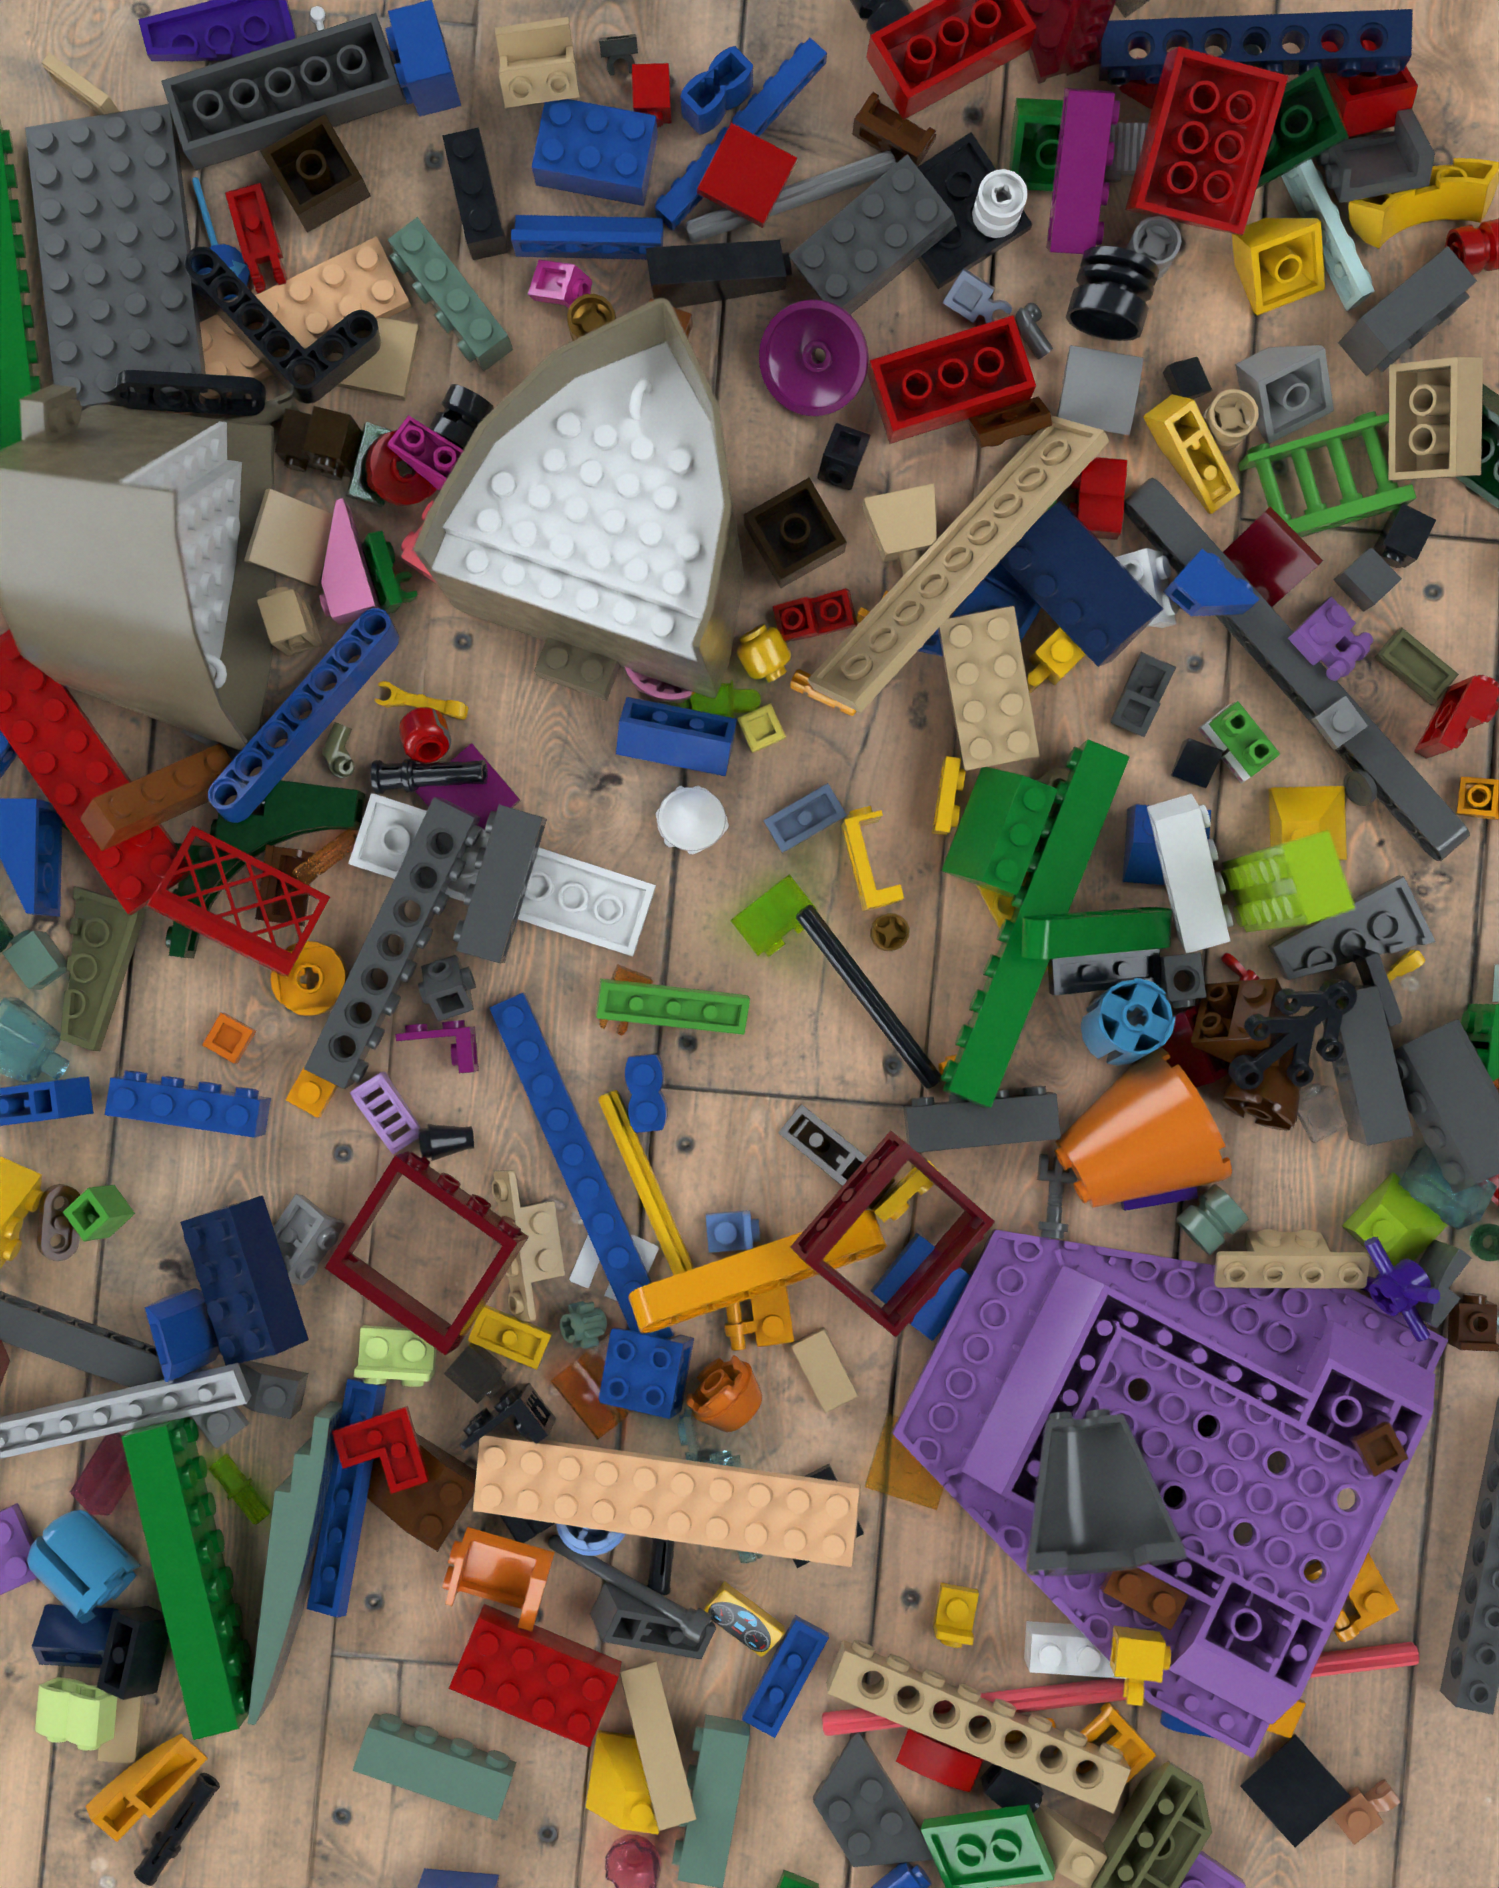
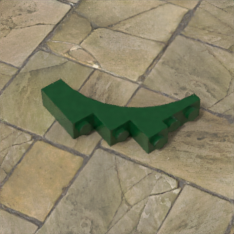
M280 780L260 803V808L264 810L263 816L251 814L244 821L232 823L225 820L218 812V819H213L210 835L255 858L265 852L266 845L275 846L303 834L326 830H359L362 822L365 794L354 789ZM175 843L178 849L182 845L181 843ZM191 845L188 850L192 865L215 859L211 847ZM216 848L219 858L230 855ZM237 858L221 862L227 883L246 865L245 862ZM217 864L194 870L201 891L223 885ZM191 874L178 883V889L173 890V893L180 897L197 892ZM222 890L203 896L207 911H210L212 904ZM199 897L188 900L201 907ZM173 921V926H169L166 933V947L170 948L169 956L194 959L200 934Z

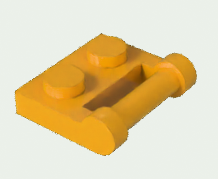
M1369 1552L1348 1594L1356 1614L1348 1618L1342 1608L1333 1630L1339 1641L1346 1642L1355 1638L1363 1629L1400 1610ZM1317 1561L1304 1570L1305 1578L1310 1581L1319 1578L1322 1573V1565L1320 1561Z
M1106 1702L1100 1707L1102 1712L1082 1729L1080 1733L1088 1738L1087 1742L1092 1743L1112 1724L1115 1726L1118 1732L1106 1743L1123 1752V1757L1131 1769L1126 1781L1127 1784L1157 1755L1111 1702ZM1058 1747L1053 1751L1054 1755L1057 1753ZM1087 1760L1082 1765L1078 1764L1076 1771L1086 1773L1093 1767L1094 1762Z

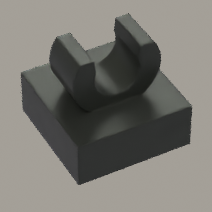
M636 34L599 38L601 58L609 57L607 60V70L610 76L615 75L614 62L619 58L627 61L629 73H632V64H635V61L631 54L638 53Z

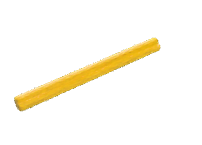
M612 1090L601 1095L598 1101L673 1276L694 1269L637 1133H635L630 1124L628 1112L619 1092Z

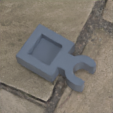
M965 268L962 269L942 302L973 323L979 314L985 317L986 323L995 321L992 316L995 310L1001 309L1007 314H1010L1012 311V306L1007 301H993L989 297L993 293L994 287Z

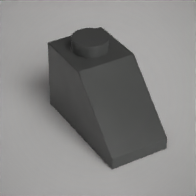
M253 1361L239 1363L251 1393L249 1401L243 1406L254 1412L291 1419L301 1410L309 1373Z

